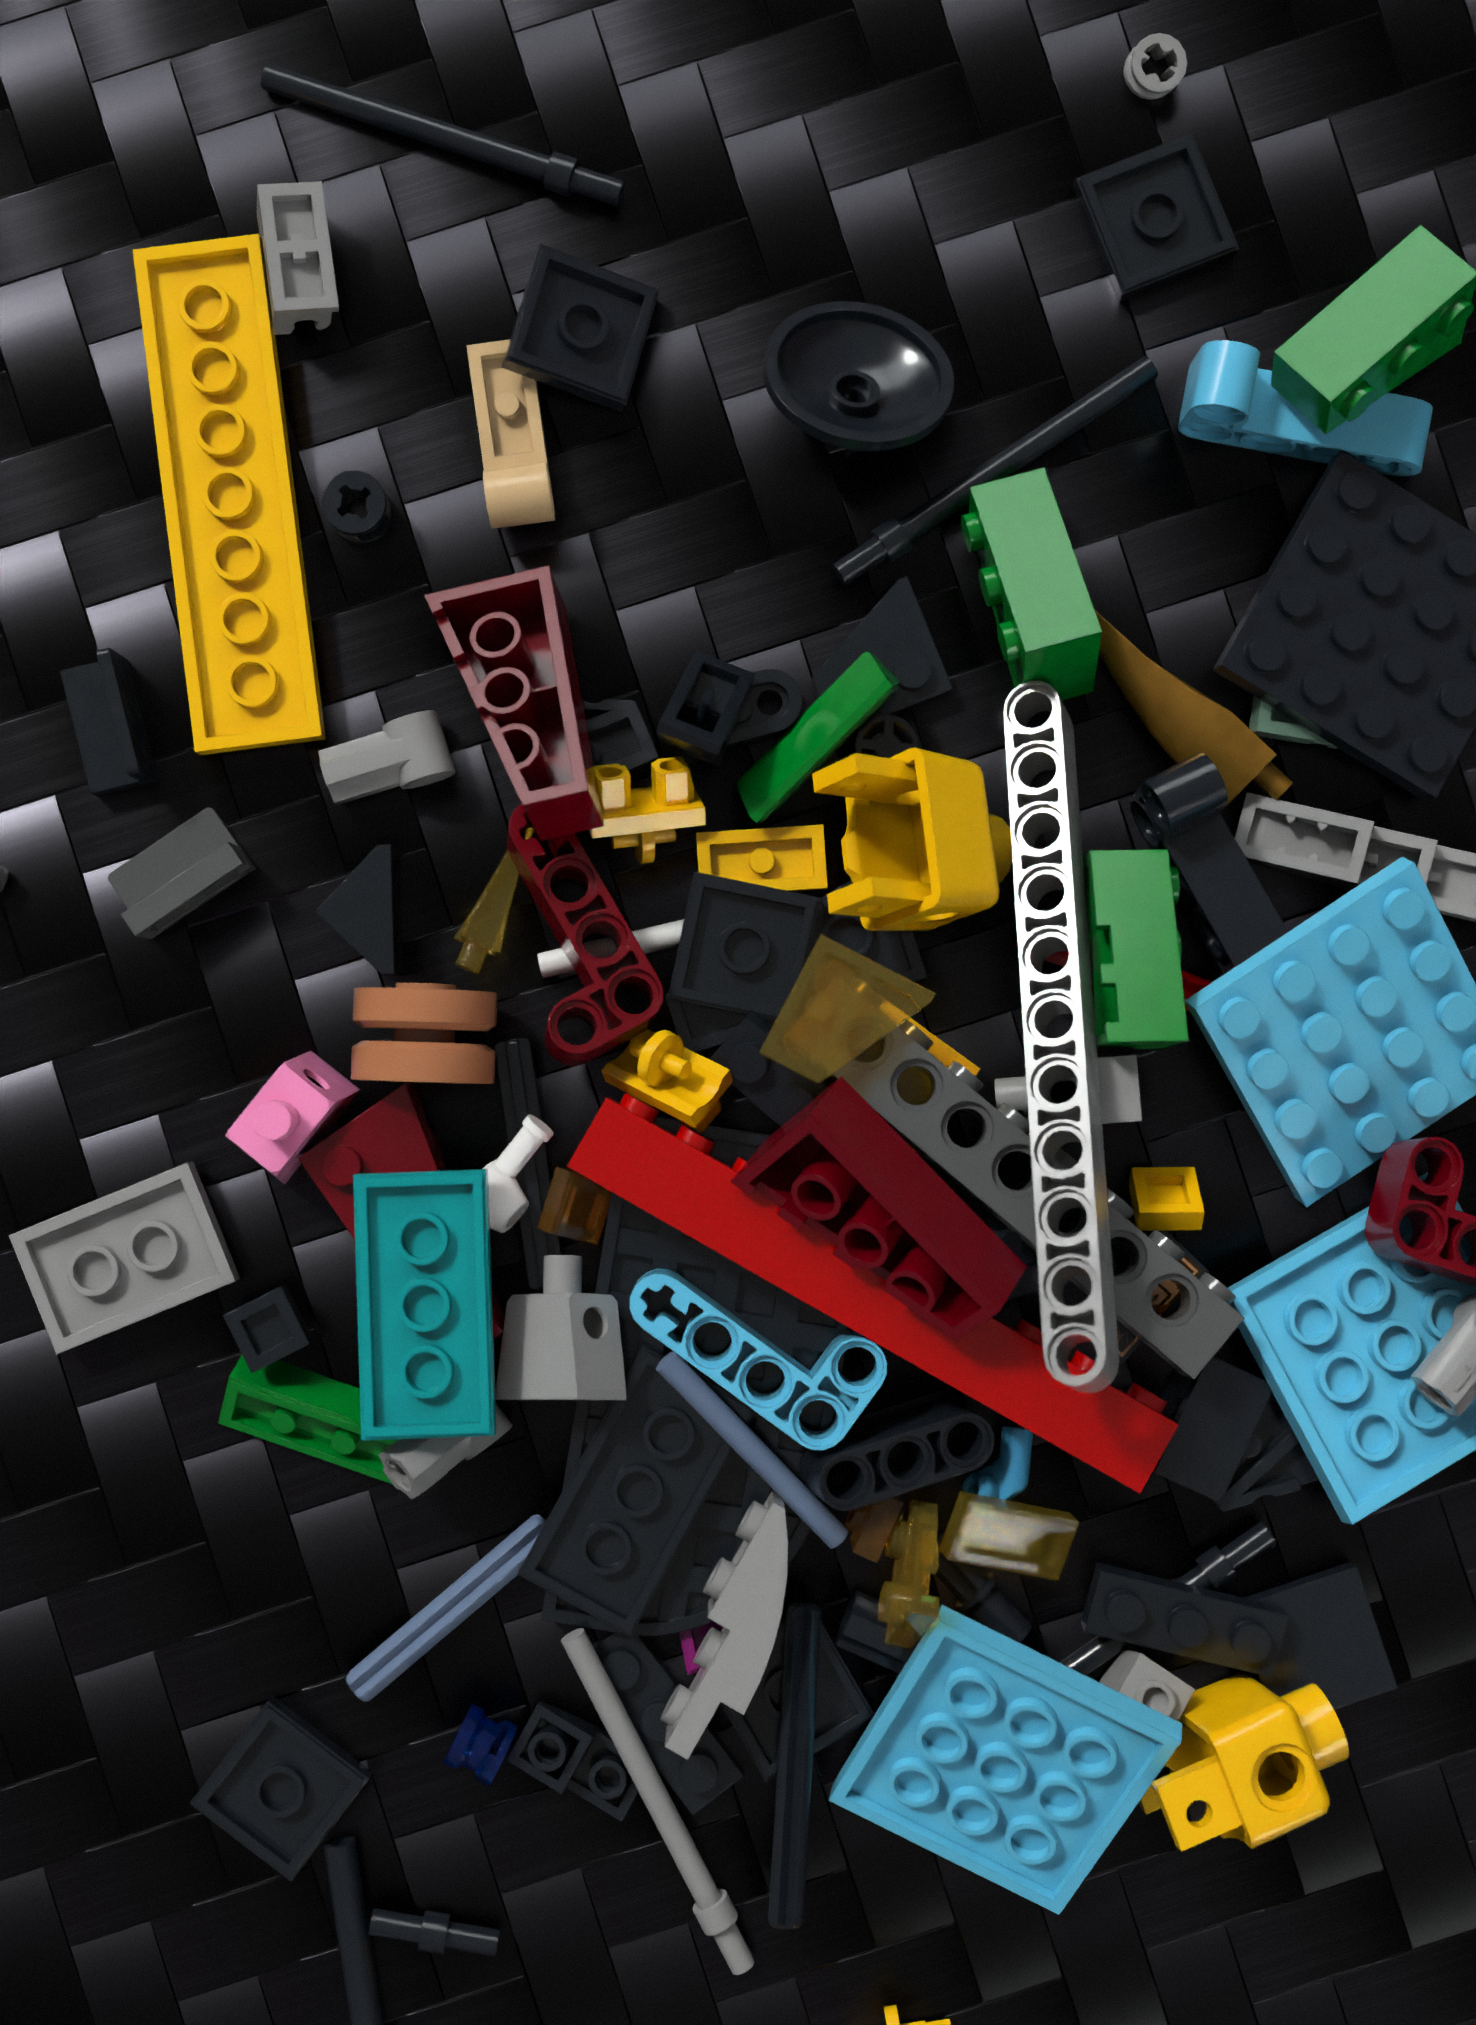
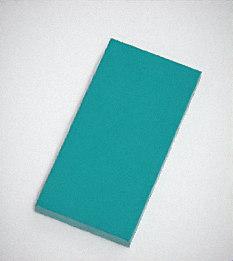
M488 1169L353 1174L361 1440L494 1436L496 1434Z

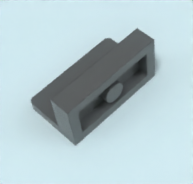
M207 807L108 875V880L128 908L121 916L133 934L138 937L153 939L250 873L255 867L217 811Z

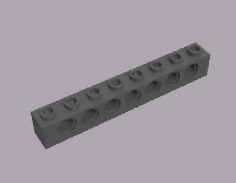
M836 976L787 1033L785 1039L832 1080L836 1081L842 1076L905 1142L1008 1229L1017 1232L1021 1240L1037 1252L1030 1137L1028 1136L1030 1133L1029 1121L1006 1103H1003L998 1110L978 1094L984 1086L983 1083L958 1062L953 1061L948 1068L928 1052L934 1044L932 1040L914 1024L903 1019L897 1026L881 1013L878 1008L884 1001L864 982L853 977L847 984L839 976ZM861 1027L870 1028L879 1035L882 1041V1053L877 1060L868 1063L859 1062L849 1054L846 1047V1039L848 1034L854 1029ZM907 1069H917L929 1077L932 1092L924 1104L911 1105L901 1099L896 1085L901 1072ZM956 1111H968L974 1114L980 1122V1138L970 1148L956 1145L948 1135L947 1124L951 1115ZM1061 1148L1055 1154L1054 1165L1056 1170H1067L1078 1163ZM1010 1152L1024 1156L1031 1168V1176L1028 1183L1019 1190L1007 1188L1002 1184L998 1176L999 1162ZM1107 1189L1110 1239L1114 1237L1122 1239L1128 1245L1131 1253L1128 1267L1123 1272L1113 1275L1116 1320L1181 1375L1195 1379L1244 1319L1241 1314L1230 1306L1236 1299V1296L1225 1285L1206 1272L1200 1279L1195 1277L1179 1263L1185 1256V1253L1157 1230H1154L1149 1237L1129 1221L1135 1211L1119 1196ZM1080 1207L1081 1217L1077 1226L1066 1233L1059 1231L1060 1237H1073L1084 1229L1087 1222L1085 1208ZM1078 1274L1069 1279L1085 1294L1090 1295L1092 1282L1089 1274ZM1170 1280L1178 1287L1181 1302L1178 1309L1172 1315L1160 1317L1152 1307L1151 1295L1159 1283Z

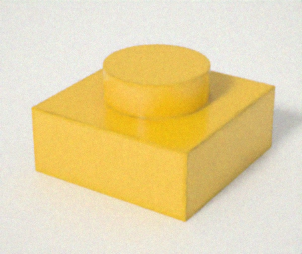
M1131 1167L1128 1186L1138 1229L1141 1231L1202 1230L1205 1211L1195 1167Z

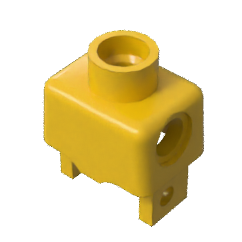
M914 747L890 758L855 753L812 773L814 792L845 797L847 810V827L845 835L841 839L844 870L850 876L853 884L827 894L829 914L860 916L862 926L868 931H927L989 909L995 905L999 898V883L1003 881L1010 871L1013 861L1011 830L1003 818L989 814L984 775L981 767L976 763Z
M1234 1674L1194 1691L1178 1722L1182 1723V1741L1164 1765L1169 1767L1170 1774L1151 1782L1152 1784L1138 1803L1146 1815L1162 1808L1175 1845L1181 1851L1218 1835L1222 1838L1240 1839L1253 1849L1307 1824L1327 1812L1330 1800L1320 1770L1348 1759L1350 1754L1348 1742L1332 1705L1316 1684L1310 1683L1279 1697L1248 1674ZM1197 1800L1205 1801L1207 1809L1203 1818L1195 1822L1188 1821L1186 1812L1189 1805Z

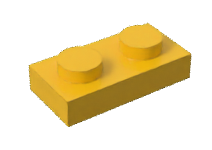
M823 824L696 833L699 873L790 892L827 890L828 888Z

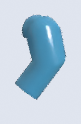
M1002 1426L999 1458L976 1473L968 1475L963 1481L962 1495L969 1506L982 1511L995 1510L1026 1489L1029 1480L1033 1432L1022 1427Z

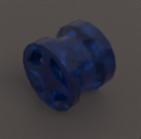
M472 1703L443 1764L453 1769L464 1766L475 1772L479 1782L490 1786L509 1749L518 1725L508 1720L497 1723L486 1717L483 1708ZM491 1746L497 1748L494 1755L488 1754Z

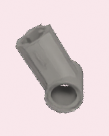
M421 711L396 718L383 725V731L318 751L321 771L333 802L340 805L398 786L401 789L422 787L454 775L456 771L437 711Z
M1476 1293L1466 1296L1458 1303L1453 1315V1325L1410 1376L1416 1385L1415 1388L1424 1397L1454 1416H1461L1476 1397Z
M496 1403V1434L494 1436L398 1439L379 1454L383 1464V1472L396 1489L401 1490L410 1499H413L444 1477L448 1471L464 1458L468 1461L485 1450L511 1429L513 1424Z

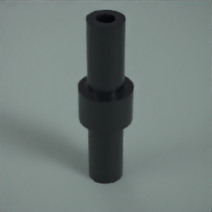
M374 1908L370 1921L369 1935L417 1943L418 1951L444 1955L445 1948L495 1957L500 1929L451 1921V1914L426 1910L424 1916Z

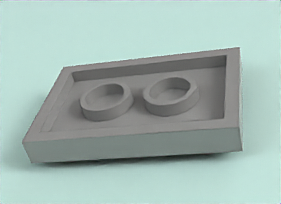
M193 1161L9 1235L56 1355L241 1279Z

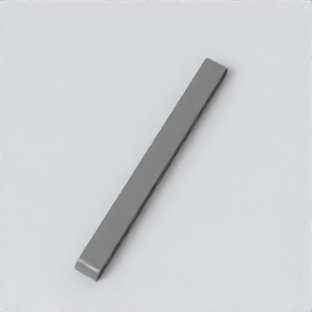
M1028 681L1019 684L1009 693L1004 703L1003 716L1043 1354L1046 1367L1056 1380L1078 1392L1091 1394L1102 1391L1113 1382L1118 1373L1119 1351L1074 726L1061 698L1051 685L1042 681ZM1043 711L1051 712L1048 720L1041 726L1035 728L1026 727L1030 718L1035 714ZM1045 770L1056 771L1052 781L1040 788H1030L1033 778L1040 772ZM1051 829L1060 830L1058 839L1050 847L1034 849L1036 839L1043 832ZM1053 890L1065 891L1063 900L1056 908L1049 911H1038V903L1045 894ZM1059 951L1069 953L1068 962L1059 972L1054 974L1041 973L1044 961L1051 954ZM1061 1014L1073 1015V1025L1069 1032L1056 1039L1046 1038V1028L1053 1018ZM1067 1077L1077 1078V1091L1070 1100L1061 1104L1051 1103L1050 1092L1055 1083ZM1069 1142H1080L1083 1150L1079 1162L1070 1169L1056 1170L1054 1159L1058 1149ZM1075 1207L1085 1208L1087 1222L1084 1229L1076 1236L1069 1238L1060 1237L1058 1226L1062 1215ZM1089 1274L1092 1289L1087 1300L1080 1305L1066 1306L1063 1299V1288L1066 1282L1075 1275ZM1092 1342L1097 1352L1096 1363L1086 1374L1072 1376L1067 1365L1071 1349L1078 1343Z

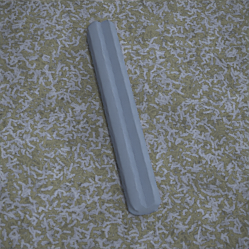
M538 1514L532 1515L351 1669L349 1674H347L346 1682L354 1694L364 1702L373 1699L518 1575L521 1565L546 1520Z

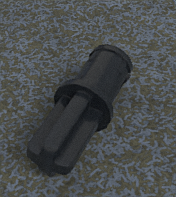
M948 1533L939 1535L927 1545L922 1555L923 1561L957 1598L955 1607L960 1613L967 1611L976 1622L1019 1643L1028 1635L1032 1624L1023 1617L995 1585L998 1579L993 1572L985 1574Z

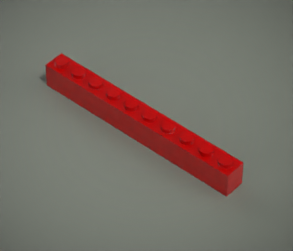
M626 1092L620 1103L610 1097H606L567 1167L1139 1494L1142 1492L1179 1424L1162 1413L1168 1403L1167 1401L1134 1382L1128 1393L1110 1384L1102 1391L1091 1394L1078 1392L1061 1383L1051 1375L1046 1367L1043 1354L1042 1329L1022 1318L1019 1319L1016 1327L1013 1328L993 1316L958 1341H955L884 1291L886 1280L868 1268L856 1265L853 1269L833 1255L837 1246L804 1223L800 1230L779 1217L777 1213L781 1206L755 1189L749 1196L732 1184L730 1181L747 1162L746 1160L738 1157L733 1167L710 1155L715 1146L714 1142L684 1125H681L676 1135L654 1123L659 1113L658 1110ZM1078 1350L1072 1360H1067L1068 1369L1072 1376L1086 1374L1096 1363V1360Z

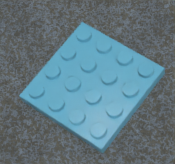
M1400 857L1185 1000L1294 1197L1306 1208L1382 1158L1385 1151L1392 1144L1409 1140L1476 1095V984L1415 862L1404 857Z
M1428 1172L1419 1177L1422 1182L1425 1181ZM1457 1201L1455 1210L1463 1212ZM1369 1206L1228 1287L1236 1296V1299L1230 1306L1244 1317L1238 1328L1341 1522L1352 1525L1476 1450V1397L1461 1416L1450 1415L1424 1397L1415 1388L1416 1385L1410 1378L1453 1325V1315L1458 1303L1466 1296L1475 1294L1476 1287L1388 1260L1376 1254L1368 1245L1365 1236V1222ZM1405 1215L1400 1222L1399 1233L1401 1239L1407 1245L1412 1238L1413 1227L1411 1221ZM1466 1235L1462 1237L1459 1246L1461 1258L1465 1263L1468 1262L1471 1256V1244Z
M942 1605L832 1783L828 1801L1060 1915L1152 1784L1151 1782L1155 1780L1181 1743L1182 1723Z

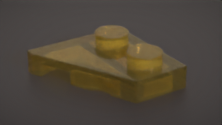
M821 934L759 1054L819 1084L926 1007L932 1001L935 993Z
M912 1500L899 1519L892 1518L889 1523L885 1543V1556L894 1559L892 1582H884L878 1605V1620L887 1622L885 1644L911 1648L938 1618L939 1597L928 1596L930 1573L936 1574L939 1566L937 1504Z

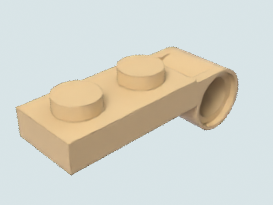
M510 339L466 345L484 468V493L492 529L555 521L537 381L502 368Z

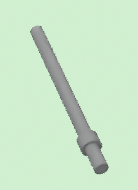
M584 1628L571 1631L562 1638L561 1643L696 1902L692 1908L693 1913L704 1934L714 1937L732 1974L740 1975L752 1968L755 1960L735 1923L738 1913L727 1891L717 1888Z

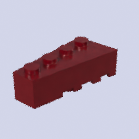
M550 566L424 595L540 840L603 827V815L566 606Z
M842 1076L768 1137L730 1181L749 1196L756 1189L781 1206L777 1215L796 1229L800 1230L805 1223L837 1246L833 1255L854 1269L856 1265L868 1268L886 1280L884 1291L955 1341H958L1000 1312L1027 1268L1010 1248Z
M404 1083L298 1157L354 1240L353 1174L447 1170L436 1135L431 1130L422 1106L423 1101L416 1083ZM492 1286L493 1339H495L503 1332L505 1317Z

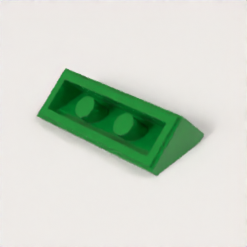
M868 651L863 653L738 780L737 790L749 816L755 823L759 821L762 823L770 818L812 776V773L816 772L900 688L898 685L900 681L873 653Z
M241 1355L229 1376L218 1424L392 1484L383 1472V1464L379 1454L398 1439L361 1440L360 1388L280 1360L251 1373L243 1355Z

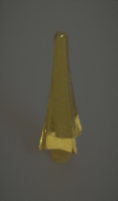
M532 827L526 828L525 840L531 838L534 831ZM508 850L505 852L477 903L454 937L455 940L464 943L455 965L475 974H479L487 953L495 956L496 952H501L509 911L519 873L510 858Z

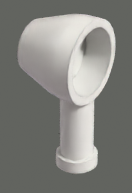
M528 1114L523 1120V1127L497 1160L490 1162L483 1168L488 1169L490 1228L501 1233L509 1230L522 1217L529 1206V1201L521 1189L516 1176L541 1144L548 1142L554 1134L543 1121L531 1114Z

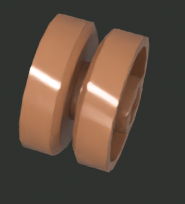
M396 983V988H354L353 1021L362 1028L394 1029L393 1041H360L352 1046L351 1079L494 1084L495 1051L486 1044L455 1043L456 1031L487 1032L496 1026L497 993L456 990V985L433 983Z

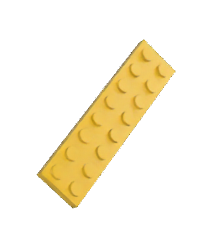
M259 234L133 249L194 750L199 755H208L325 740L326 735L283 392L261 237Z

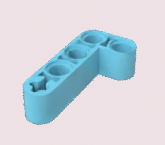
M1210 341L1202 345L1189 365L1178 424V431L1183 435L1198 440L1328 464L1334 455L1343 450L1379 474L1411 476L1421 473L1433 410L1431 404L1424 400L1386 393L1370 404L1355 420L1350 422L1346 420L1329 433L1324 434L1271 386L1272 371L1258 368L1260 352L1255 347L1237 341Z
M656 1268L646 1272L637 1280L630 1295V1311L633 1319L641 1328L792 1439L811 1450H826L840 1442L881 1387L887 1375V1361L880 1345L852 1330L841 1333L832 1340L812 1369L809 1370L681 1275L669 1269ZM664 1285L671 1287L673 1294L670 1302L685 1315L691 1302L701 1308L689 1318L682 1336L672 1331L679 1323V1318L663 1308L656 1315L649 1313L646 1308L650 1298L643 1292L645 1289L650 1288L658 1292ZM708 1322L723 1325L729 1331L732 1338L729 1347L717 1355H708L700 1351L694 1341L696 1330ZM853 1347H863L874 1356L871 1371L859 1379L845 1377L838 1370V1361L841 1355L847 1349ZM762 1361H769L778 1365L784 1374L781 1385L769 1393H760L753 1390L746 1379L749 1369L754 1364ZM815 1400L830 1403L836 1410L833 1423L827 1429L821 1431H811L805 1428L799 1420L802 1408Z

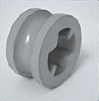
M1163 33L1148 35L1131 50L1125 59L1123 70L1125 83L1130 91L1140 98L1149 100L1162 98L1172 91L1184 77L1187 67L1186 53L1180 42L1171 35ZM1147 52H1150L1151 57L1155 61L1165 59L1168 69L1161 75V78L1166 81L1160 82L1156 73L1145 75L1142 65L1150 58L1146 54Z

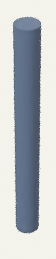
M676 1352L668 1353L656 1367L660 1375L829 1548L832 1549L840 1545L847 1537L848 1529Z

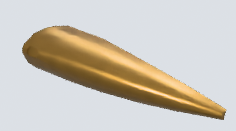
M1095 610L1102 630L1099 656L1119 690L1153 738L1175 764L1199 752L1206 754L1213 761L1227 789L1228 801L1224 808L1251 780L1275 800L1293 784L1271 762L1277 754L1230 710L1222 707L1153 662Z

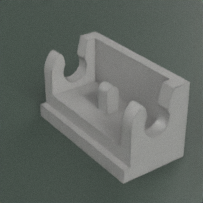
M322 181L257 184L256 212L259 235L262 240L275 335L291 334L295 328L294 323L303 320H312L317 330H323L330 325L332 312L339 311Z

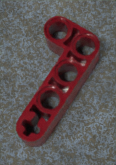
M521 804L514 809L509 819L507 850L510 859L585 987L562 999L553 1007L545 1030V1044L548 1052L556 1061L564 1065L579 1066L594 1060L646 1031L653 1024L662 1005L663 988L660 979L575 833L547 839L546 851L551 861L544 867L546 853L536 838L525 840L526 829L532 827L534 832L536 830ZM570 879L581 885L585 896L576 902H563L555 897L551 891V886L559 880ZM594 933L604 934L613 940L617 952L607 958H596L584 949L582 941L588 935ZM635 988L646 996L649 1004L648 1009L639 1014H628L618 1007L614 995L621 989ZM579 1018L591 1027L593 1038L582 1045H571L560 1037L557 1027L566 1019Z
M1440 1137L1410 1139L1394 1143L1385 1151L1379 1166L1365 1222V1236L1372 1250L1385 1259L1476 1287V1216L1455 1210L1463 1178L1464 1162L1460 1151L1452 1142ZM1419 1153L1423 1155L1428 1165V1175L1424 1182L1420 1180L1415 1170V1160ZM1405 1215L1411 1221L1413 1227L1412 1238L1407 1245L1401 1239L1399 1233L1400 1222ZM1464 1235H1466L1471 1244V1256L1467 1263L1461 1258L1459 1251L1460 1241Z

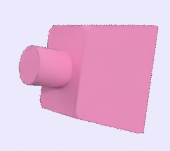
M308 1051L285 1061L275 1071L229 1128L225 1136L280 1182L286 1184L301 1165L298 1157L320 1142L360 1092V1089L313 1051ZM307 1076H309V1077H311L312 1079H314V1080H315L316 1082H318L323 1088L317 1086L315 1083H313L311 1080H309V1079L307 1078Z

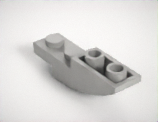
M773 1490L764 1505L756 1501L752 1502L736 1531V1536L743 1539L742 1544L731 1562L723 1557L718 1561L704 1587L703 1593L711 1597L708 1601V1618L723 1626V1629L720 1632L712 1627L708 1631L693 1660V1663L700 1666L698 1673L689 1689L681 1684L676 1687L661 1716V1720L668 1724L666 1727L665 1747L687 1760L720 1702L744 1715L760 1684L774 1646L782 1615L787 1582L788 1536L784 1501Z

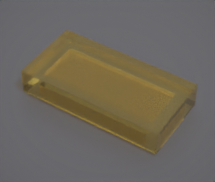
M960 1491L939 1551L950 1561L1058 1580L1079 1522L1069 1512Z

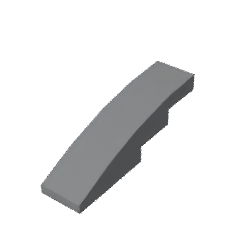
M1252 793L1246 794L1235 840L1247 861L1352 890L1400 857H1404L1415 862L1440 914L1476 922V853L1437 845L1438 840L1374 826V821L1278 799L1275 800L1274 798Z

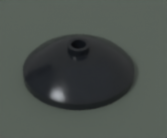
M851 301L827 302L797 311L781 322L774 330L767 343L763 360L764 383L771 400L778 410L790 422L808 435L829 445L848 450L883 451L900 448L921 440L935 430L943 421L948 412L954 391L953 369L948 356L938 341L923 327L902 314L868 303Z

